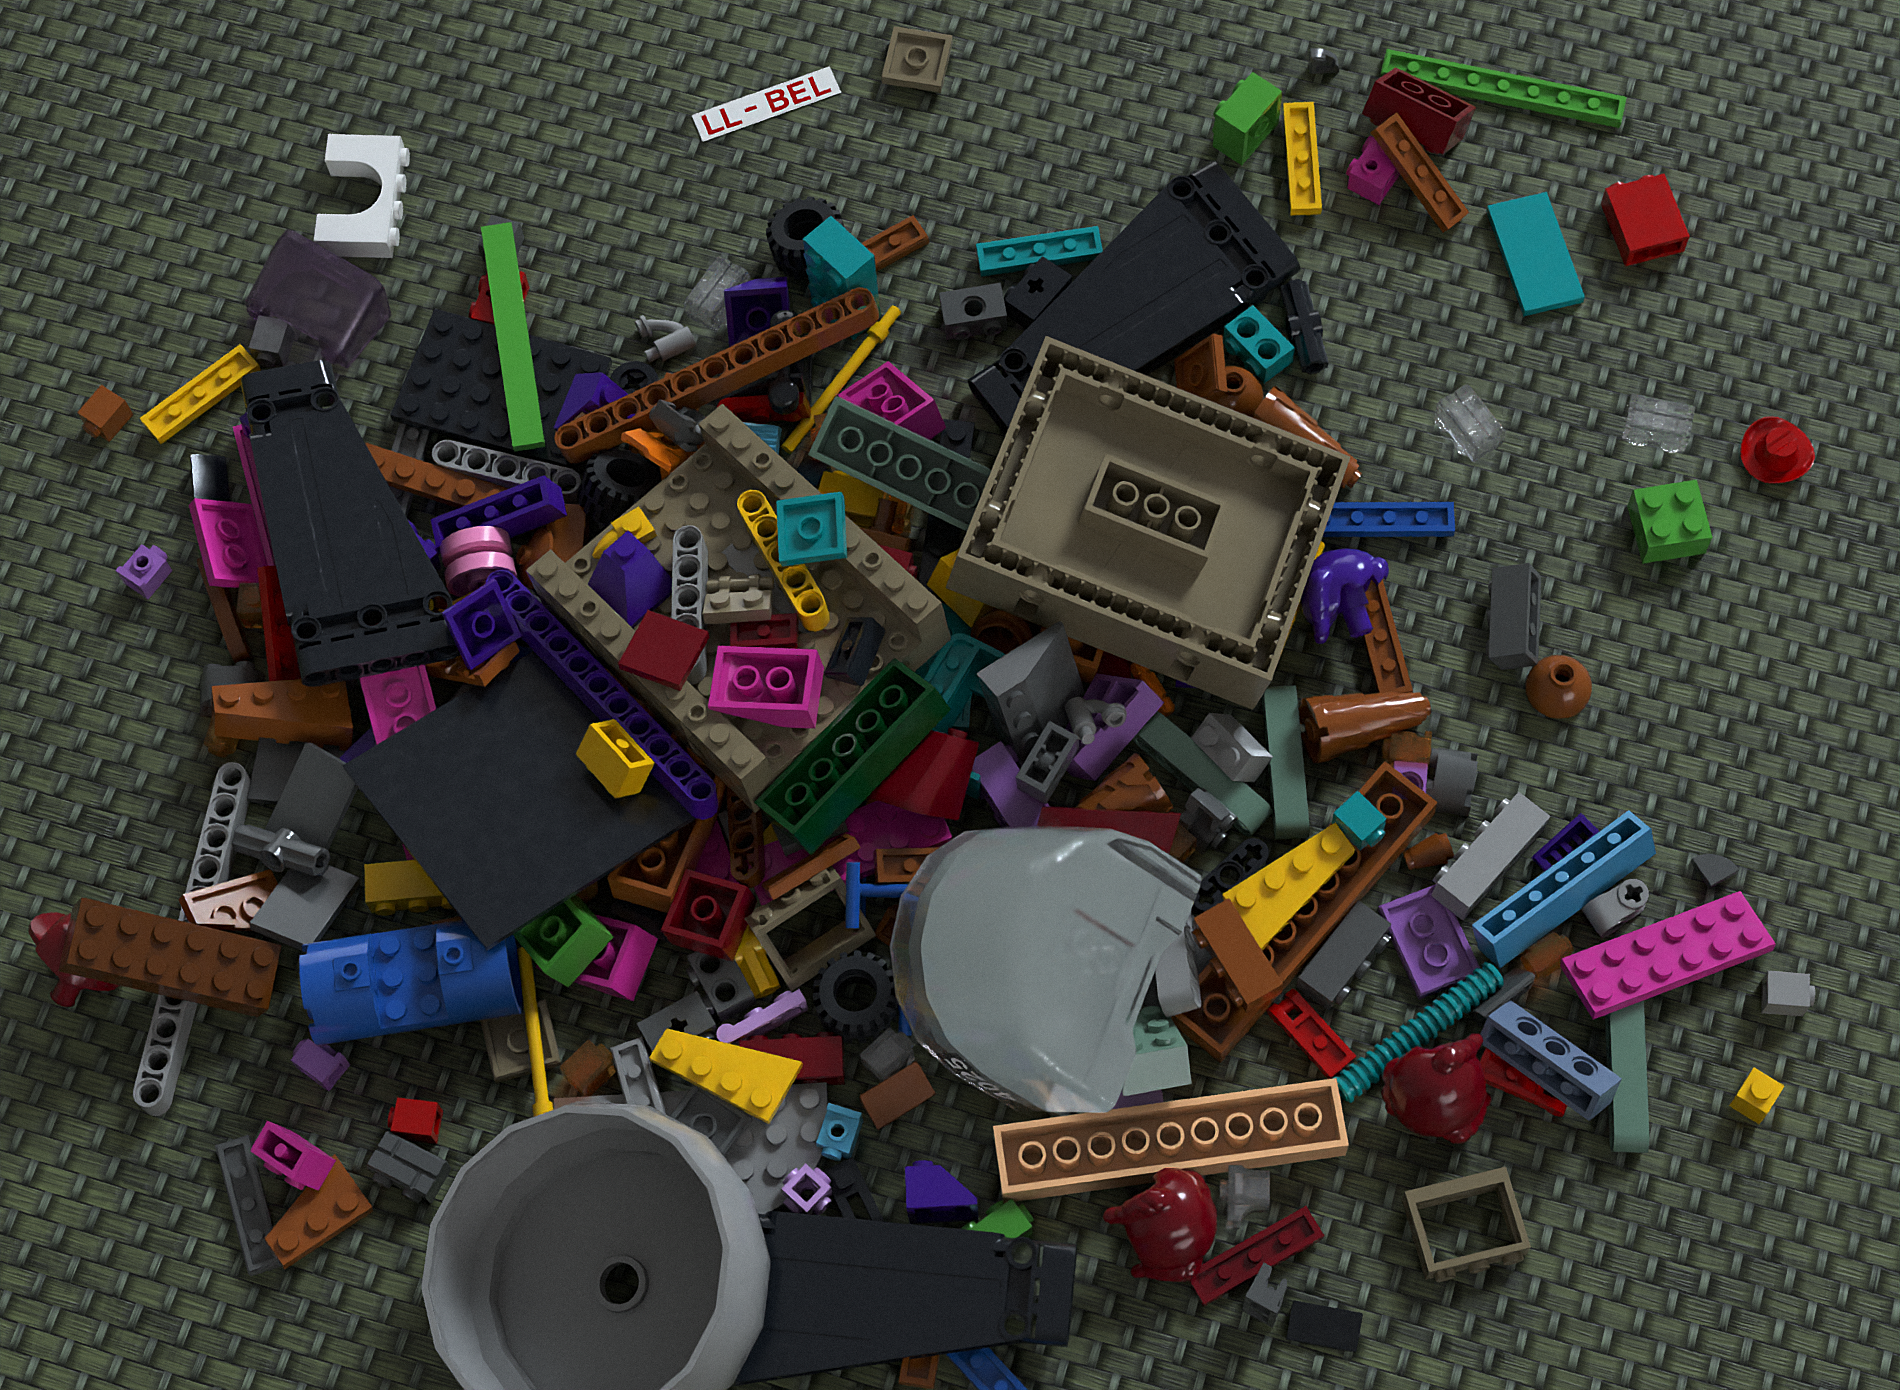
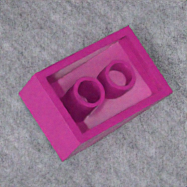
M889 361L838 394V397L929 440L946 428L935 400Z
M718 646L708 703L709 710L779 727L815 729L824 666L818 651L815 649Z
M595 915L612 934L613 938L574 982L608 995L634 1001L658 938L637 925Z

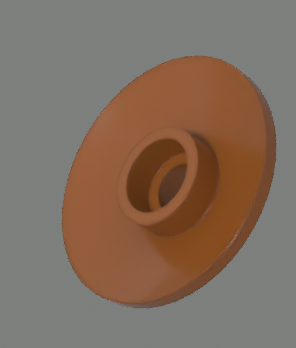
M538 529L528 540L527 544L522 545L517 552L516 562L519 564V581L531 590L535 588L526 570L550 549L553 551V535L549 529Z

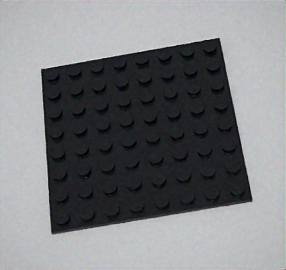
M534 651L500 671L485 687L479 685L472 687L342 765L349 777L487 951L696 819L651 773L640 793L615 799L606 790L604 785L587 769L586 765L576 755L589 725L601 722L600 719Z

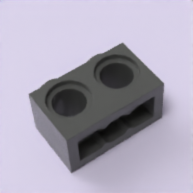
M697 951L687 956L690 967L686 969L687 975L694 987L701 985L705 996L701 998L710 1015L716 1013L720 1022L757 1004L754 994L735 959L731 962ZM709 962L720 964L719 968L713 973L702 971L703 967ZM725 990L735 992L734 997L730 1001L723 1002L718 1000L719 994Z

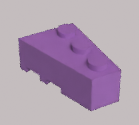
M1098 673L1095 675L1083 698L1085 700L1097 699L1109 704H1122L1126 709L1127 716L1123 725L1113 728L1103 721L1101 713L1091 714L1096 725L1095 739L1091 744H1084L1079 740V750L1066 770L1072 777L1095 781L1164 704L1143 680ZM1069 722L1065 729L1073 733Z

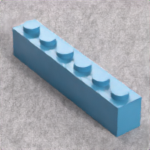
M1628 810L1472 924L1478 949L1498 968L1503 967L1582 909L1592 899L1601 895L1654 856L1656 850L1651 828Z

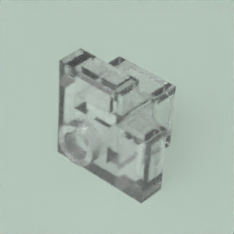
M1243 1165L1228 1166L1226 1180H1220L1219 1191L1220 1201H1226V1229H1240L1242 1220L1251 1213H1268L1270 1206V1170H1252L1244 1168Z

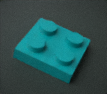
M842 492L776 501L779 562L782 567L847 558L845 501Z

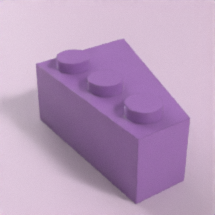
M1002 741L975 757L972 771L981 775L979 798L981 800L985 798L995 813L993 817L1006 834L1025 831L1035 832L1042 807L1050 806L1048 803L1044 804L1017 789L1016 776L1020 770L1016 765V762L1019 761L1018 757L1010 745L1004 746Z

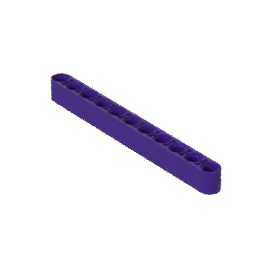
M507 570L492 572L487 577L486 583L492 579L497 580L521 632V638L601 722L615 719L654 761L655 764L650 773L693 817L701 820L713 817L719 808L716 785L707 773L511 572Z

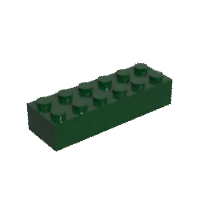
M893 658L754 803L773 825L812 855L947 715L951 708L934 686L896 658Z

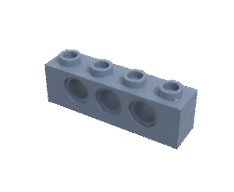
M1511 1000L1487 1017L1480 1035L1483 1037L1482 1045L1588 1121L1611 1104L1622 1078Z

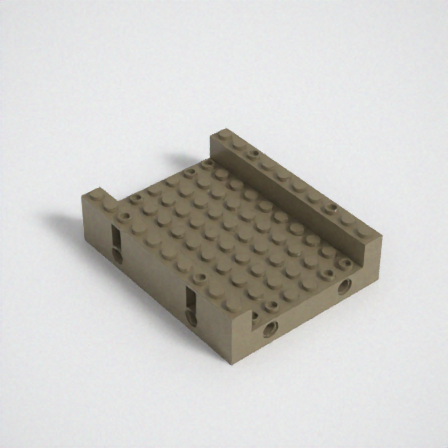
M1045 336L945 588L1045 628H1049L1061 621L1067 636L1253 710L1272 681L1350 456Z
M721 404L698 424L705 444L621 515L623 516L638 506L640 507L657 534L656 537L643 545L650 550L671 578L673 537L675 532L682 526L693 525L699 528L708 549V581L719 580L720 577L731 576V579L748 578L745 573L733 570L728 565L726 555L721 553L732 543L734 548L739 551L749 549L752 543L755 545L744 526L737 507V500L740 495L748 490L762 492L777 516V500L821 494L737 416ZM760 508L753 509L749 513L756 512ZM845 515L847 558L805 563L824 596L830 614V621L820 631H811L810 633H801L799 631V649L817 650L825 672L848 617H872L885 628V635L863 686H855L827 678L823 673L815 729L779 727L709 710L708 708L718 646H730V623L707 624L710 638L707 641L706 675L697 684L691 685L686 680L681 691L619 669L618 662L640 623L632 628L587 585L599 559H594L592 556L594 549L603 536L613 528L612 524L566 563L550 549L526 570L543 606L755 813L759 808L754 802L893 658H896L915 672L951 640L942 602ZM774 533L766 534L764 537H765V538L770 537V536H772ZM690 544L686 548H692L696 544ZM757 553L753 560L755 567L761 571L768 570L769 567L761 553ZM689 573L685 577H692L695 573ZM775 579V583H776L777 588L781 590L779 584L777 583V581H776V579ZM672 595L653 612L671 618ZM689 602L684 607L692 606L695 602ZM772 607V614H771V615H774V614H787V613H780L776 608Z

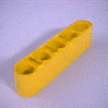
M758 490L745 491L738 498L737 507L752 540L792 609L797 613L802 626L809 631L824 629L830 621V614L820 589L805 564L782 567L778 563L777 516L762 492ZM760 508L756 512L749 513L753 509ZM774 533V534H773L772 536H770V537H767V538L764 537L766 534ZM797 583H804L798 588H792ZM812 608H819L814 613H807Z

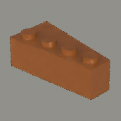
M301 679L211 686V712L215 736L256 741L260 737L275 739L276 743L289 744L290 741L311 742L320 748H323L324 744L340 746L339 750L345 751L352 746L353 726L345 681L316 687L303 685Z

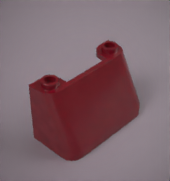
M948 727L947 733L931 730L872 791L868 798L923 815L959 820L979 742L966 739L968 732L950 727Z

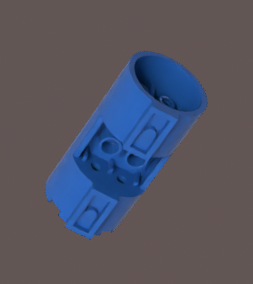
M456 920L302 945L303 952H307L305 955L299 956L302 1001L304 1009H307L309 1019L314 1020V1023L309 1024L308 1028L317 1046L522 1014L523 1012L517 944L514 935H511L487 951L464 921Z

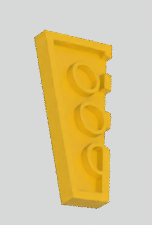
M1335 822L1223 893L1222 898L1223 900L1228 898L1231 900L1263 951L1272 938L1282 931L1290 922V919L1312 899L1313 895L1322 885L1326 884L1354 854L1355 849Z
M667 1028L649 1057L651 1062L767 1124H770L803 1067L801 1061Z

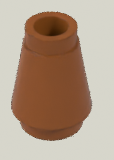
M1434 833L1402 852L1409 871L1448 864L1447 860L1454 857L1446 833L1440 835Z

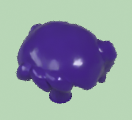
M1349 548L1327 551L1314 559L1300 599V605L1304 618L1313 628L1316 643L1323 644L1327 641L1330 627L1336 620L1337 614H1343L1350 634L1349 637L1357 638L1371 633L1374 628L1371 625L1365 607L1369 604L1365 592L1371 580L1376 584V587L1383 578L1386 581L1389 567L1385 559L1373 557L1367 552Z

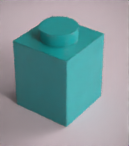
M1356 791L1333 813L1332 824L1336 822L1346 838L1361 851L1368 844L1373 847L1383 838L1386 833L1384 829L1387 818L1359 791Z

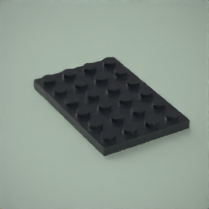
M434 308L390 416L392 421L511 455L571 469L573 463L568 462L555 443V423L575 374L602 372L608 376L612 359L611 357L529 335L545 447L514 452L495 325Z

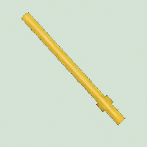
M892 305L881 320L870 327L867 331L868 336L811 407V417L802 419L781 445L783 450L789 454L794 451L874 347L886 339L889 335V328L901 314L899 308Z
M521 947L517 949L535 1096V1104L532 1105L533 1117L554 1109L553 1103L549 1101L532 958Z

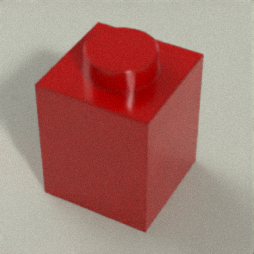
M397 1097L395 1108L391 1107L389 1111L388 1128H391L390 1131L393 1134L407 1141L437 1144L443 1110L438 1102Z

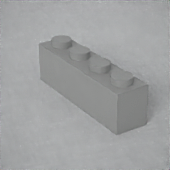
M1520 792L1511 801L1505 798L1494 812L1496 815L1495 819L1491 823L1485 820L1474 834L1476 840L1470 846L1464 843L1453 857L1456 862L1450 868L1446 865L1442 867L1433 879L1436 886L1431 896L1461 920H1464L1544 831L1551 817Z

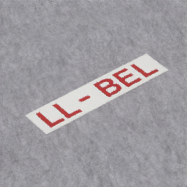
M829 66L692 115V118L704 142L841 93Z

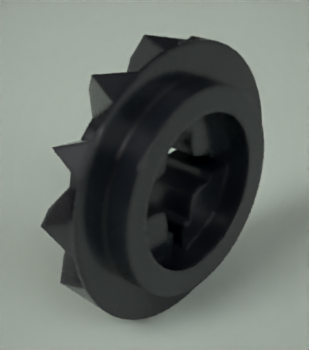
M630 361L618 366L610 377L614 383L628 394L635 392L633 388L629 389V377L635 383H640V389L659 380L656 371L650 365L640 361Z

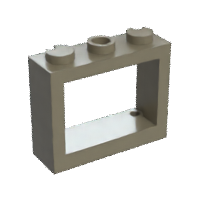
M832 865L777 899L757 907L752 914L744 918L791 991L816 976L821 967L828 968L827 961L832 957L835 961L840 960V953L846 952L848 955L876 936L859 908V928H845V920L784 961L766 934L767 932L833 889L846 908V885Z
M1506 1167L1404 1192L1402 1203L1425 1280L1435 1278L1436 1282L1447 1281L1456 1277L1455 1272L1469 1269L1470 1274L1483 1272L1490 1269L1489 1264L1503 1261L1504 1265H1512L1523 1261V1256L1527 1255L1531 1248ZM1496 1191L1512 1244L1434 1263L1419 1209Z

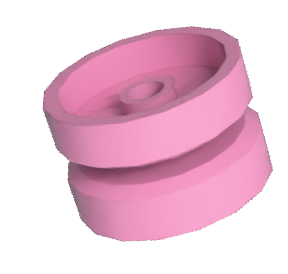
M476 526L462 529L450 534L440 545L442 562L444 567H446L444 572L446 586L449 593L456 597H462L485 585L487 577L496 570H507L517 578L515 563L511 557L513 551L510 536L507 531L501 528Z

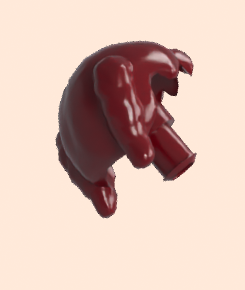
M1473 1033L1465 1039L1442 1044L1433 1049H1424L1416 1046L1401 1056L1400 1059L1396 1057L1389 1061L1382 1072L1385 1085L1381 1090V1097L1385 1102V1109L1388 1114L1396 1117L1407 1129L1416 1134L1428 1137H1442L1454 1144L1467 1142L1471 1136L1477 1133L1487 1113V1107L1492 1102L1491 1095L1486 1091L1483 1068L1476 1057V1053L1483 1043V1037L1480 1034Z
M1164 1168L1153 1176V1180L1156 1183L1152 1187L1133 1196L1121 1206L1108 1208L1103 1213V1219L1109 1224L1124 1225L1127 1237L1141 1262L1132 1267V1277L1156 1279L1166 1282H1186L1200 1272L1203 1257L1210 1250L1217 1232V1210L1211 1197V1191L1201 1174L1179 1168Z

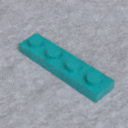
M1098 226L976 244L981 277L1026 270L1030 264H1036L1042 256L1055 265H1064L1094 260L1103 251Z

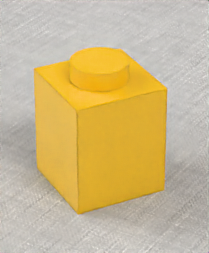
M1754 1067L1729 1106L1757 1124H1760L1770 1111L1784 1085Z

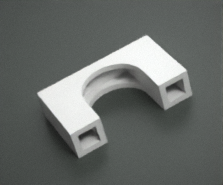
M328 134L325 163L330 175L369 178L378 182L382 189L377 201L361 213L350 215L317 214L314 243L320 256L393 258L394 246H398L400 240L397 220H401L403 216V204L400 201L401 193L406 191V176L403 174L404 166L408 167L410 161L409 149L404 147L401 136Z

